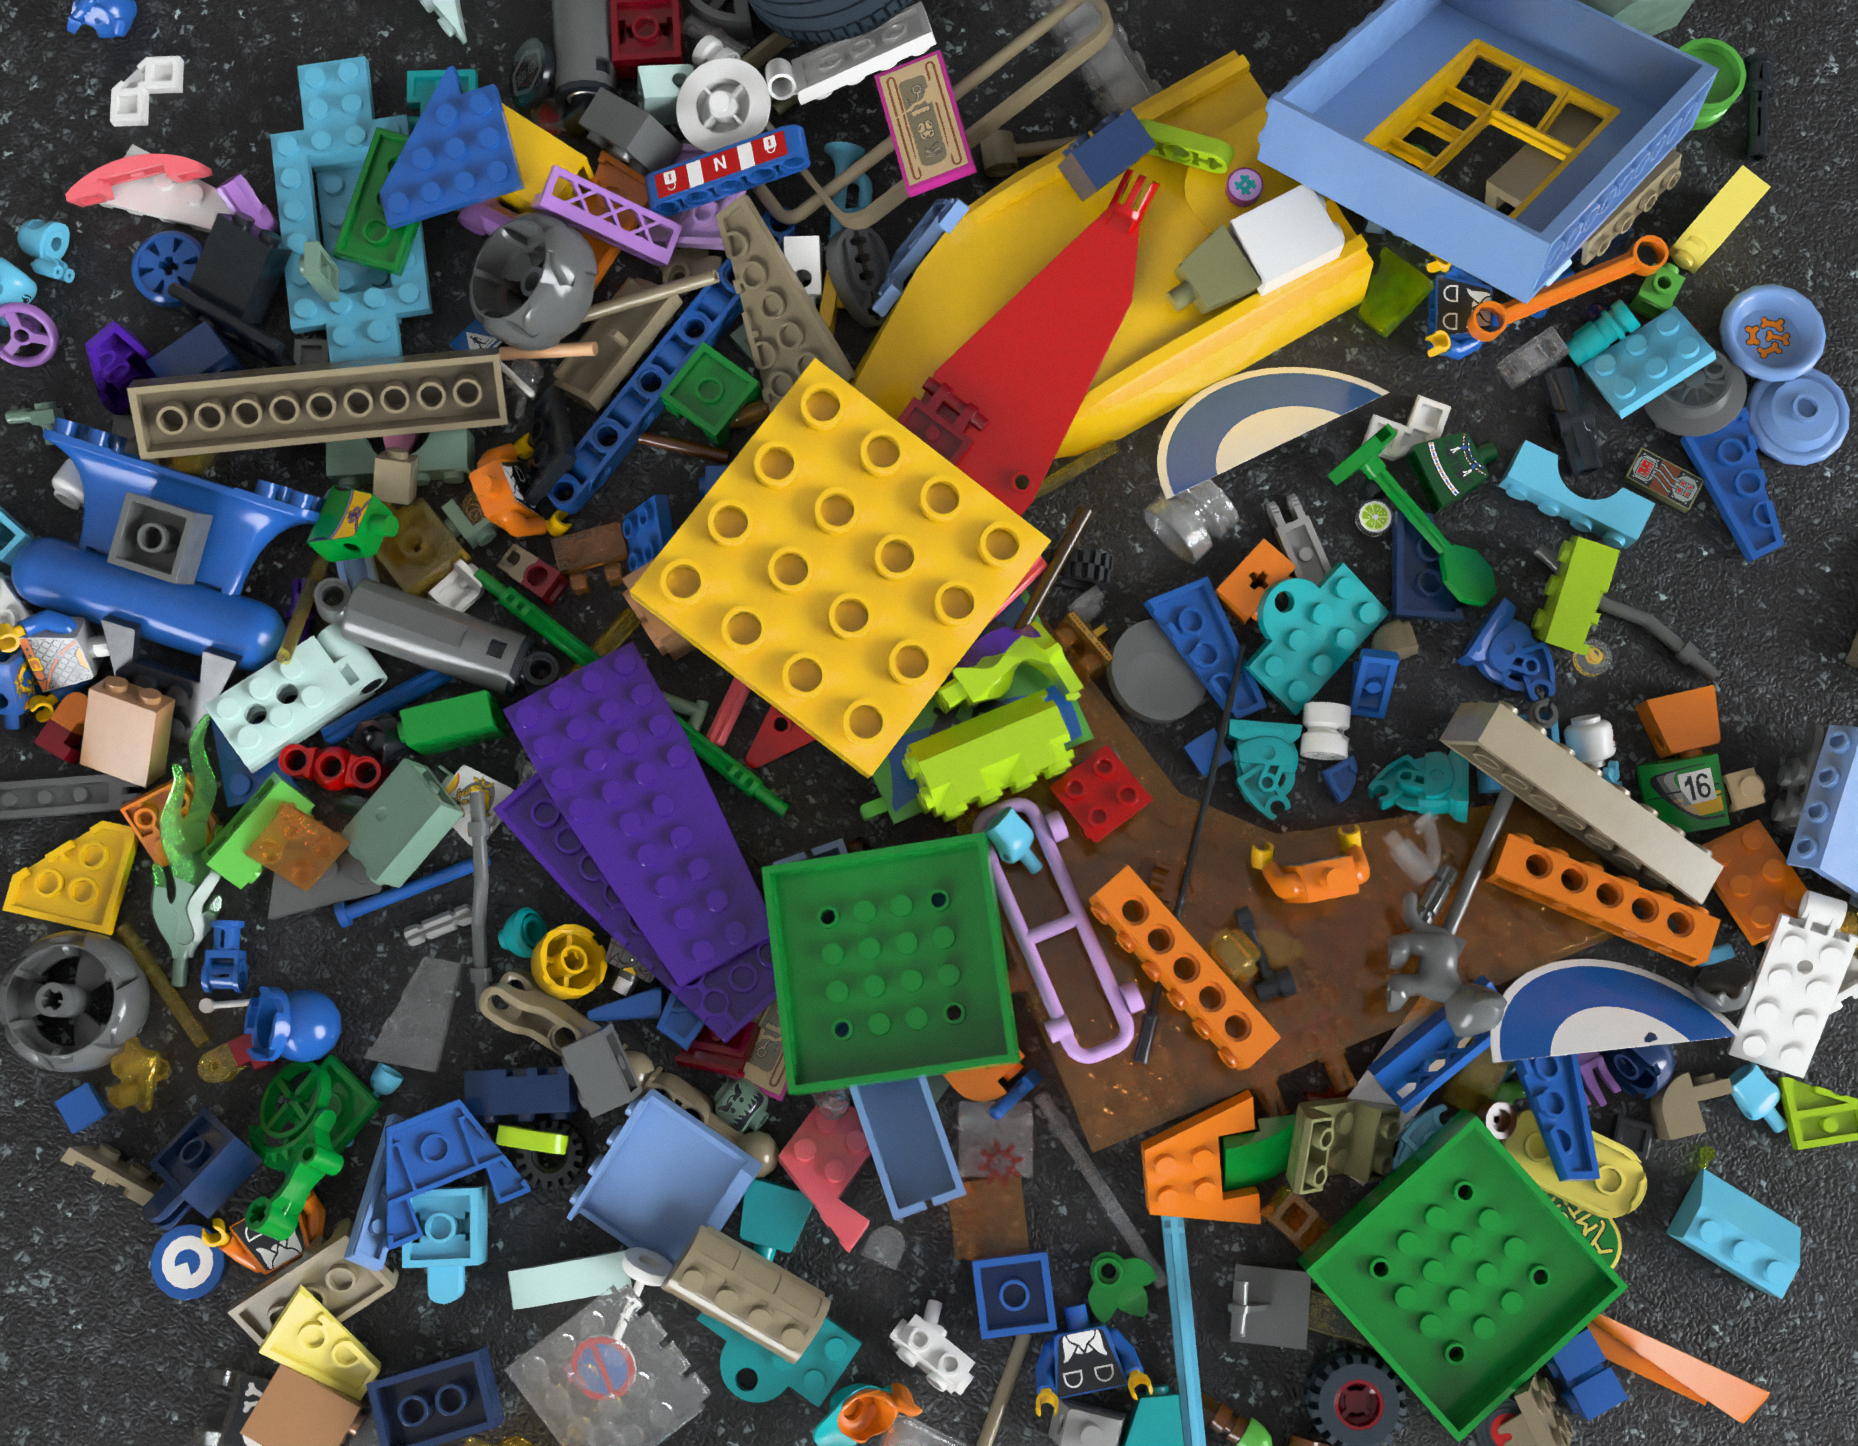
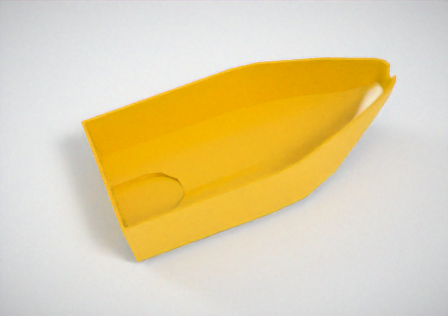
M1234 50L1131 108L1138 120L1148 119L1220 139L1233 148L1234 156L1228 170L1222 174L1212 173L1146 154L1129 167L1134 173L1120 204H1125L1140 174L1146 176L1147 180L1133 208L1136 212L1153 181L1160 183L1140 224L1132 303L1054 459L1080 455L1127 436L1187 402L1203 389L1233 376L1364 301L1374 263L1366 251L1368 244L1361 234L1358 236L1355 234L1336 202L1324 195L1322 196L1326 202V212L1332 222H1337L1340 225L1345 237L1344 247L1337 259L1263 296L1256 289L1245 297L1205 314H1201L1193 302L1177 312L1167 299L1166 293L1180 284L1174 273L1176 268L1215 230L1223 224L1228 230L1231 220L1302 185L1300 182L1257 160L1260 148L1258 137L1266 124L1268 113H1266L1265 109L1268 99L1249 72L1250 64L1244 54L1239 56ZM1089 131L1088 134L1090 135V137H1092L1093 134L1091 131ZM1070 142L1016 172L970 204V209L951 233L945 232L916 269L855 369L856 377L849 384L897 420L913 397L921 401L925 393L922 386L930 376L933 377L939 367L1108 208L1125 171L1082 202L1057 167L1065 159L1062 152L1072 143ZM1239 168H1251L1257 171L1263 179L1264 186L1260 199L1249 207H1238L1232 204L1226 196L1225 187L1228 177Z

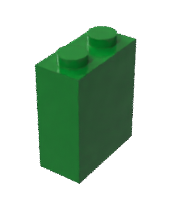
M487 690L400 710L402 721L397 722L401 742L406 743L408 747L423 756L508 737L502 704Z

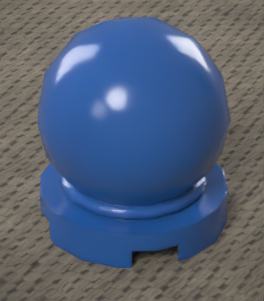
M261 986L259 987L261 993L259 998L251 997L245 1014L244 1034H251L253 1048H248L247 1053L252 1060L273 1062L281 1055L284 1059L304 1063L321 1059L335 1047L342 1031L341 1014L335 1003L326 994L311 989L293 990L286 994L280 987Z

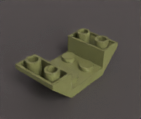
M1346 1097L1298 1103L1286 1173L1293 1193L1303 1195L1323 1191L1327 1176L1346 1174L1366 1183L1381 1181L1388 1177L1393 1169V1153L1396 1137L1400 1131L1399 1118L1401 1109L1396 1105Z

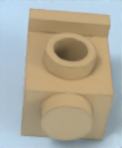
M1754 767L1722 776L1728 813L1765 803V786L1761 777L1756 775ZM1725 784H1726V786H1727V789H1728V792H1729V795H1730L1732 804H1731V802H1730V799H1729V796H1728V793H1727Z

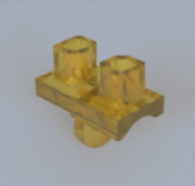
M137 1037L127 1039L125 1052L112 1057L111 1069L113 1074L122 1081L108 1089L107 1099L119 1110L132 1105L142 1113L152 1110L154 1089L158 1081H162L170 1075L171 1067L169 1062L161 1058L160 1052L142 1047L140 1039Z

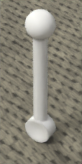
M205 998L200 1001L199 1009L203 1013H211L218 1008L248 1006L250 999L214 1001Z

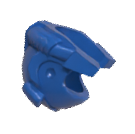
M75 0L71 14L68 17L67 31L75 34L82 24L92 26L97 31L99 38L125 37L136 17L137 4L134 0Z

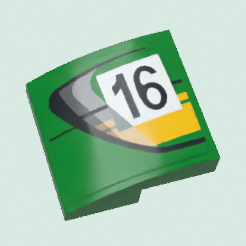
M1709 752L1677 760L1668 758L1636 765L1642 804L1656 810L1659 814L1657 818L1662 822L1675 825L1685 833L1730 825L1718 753Z

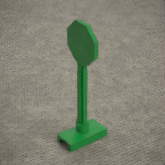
M1386 424L1332 470L1328 477L1336 486L1360 470L1369 480L1373 479L1428 543L1440 554L1439 562L1445 586L1459 602L1483 607L1497 593L1493 568L1477 550L1457 544L1451 545L1385 469L1387 466L1378 455L1397 435V432L1390 424Z

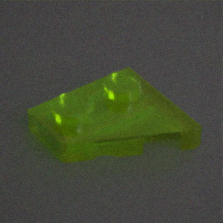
M1384 247L1380 253L1382 261L1377 275H1372L1368 286V295L1363 299L1358 315L1365 324L1386 339L1435 286L1432 280L1387 247Z

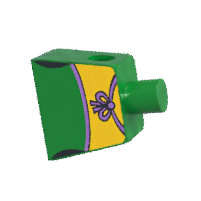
M332 485L320 512L321 515L315 523L307 543L327 562L373 557L377 554L384 537H393L397 534L399 522L375 495Z

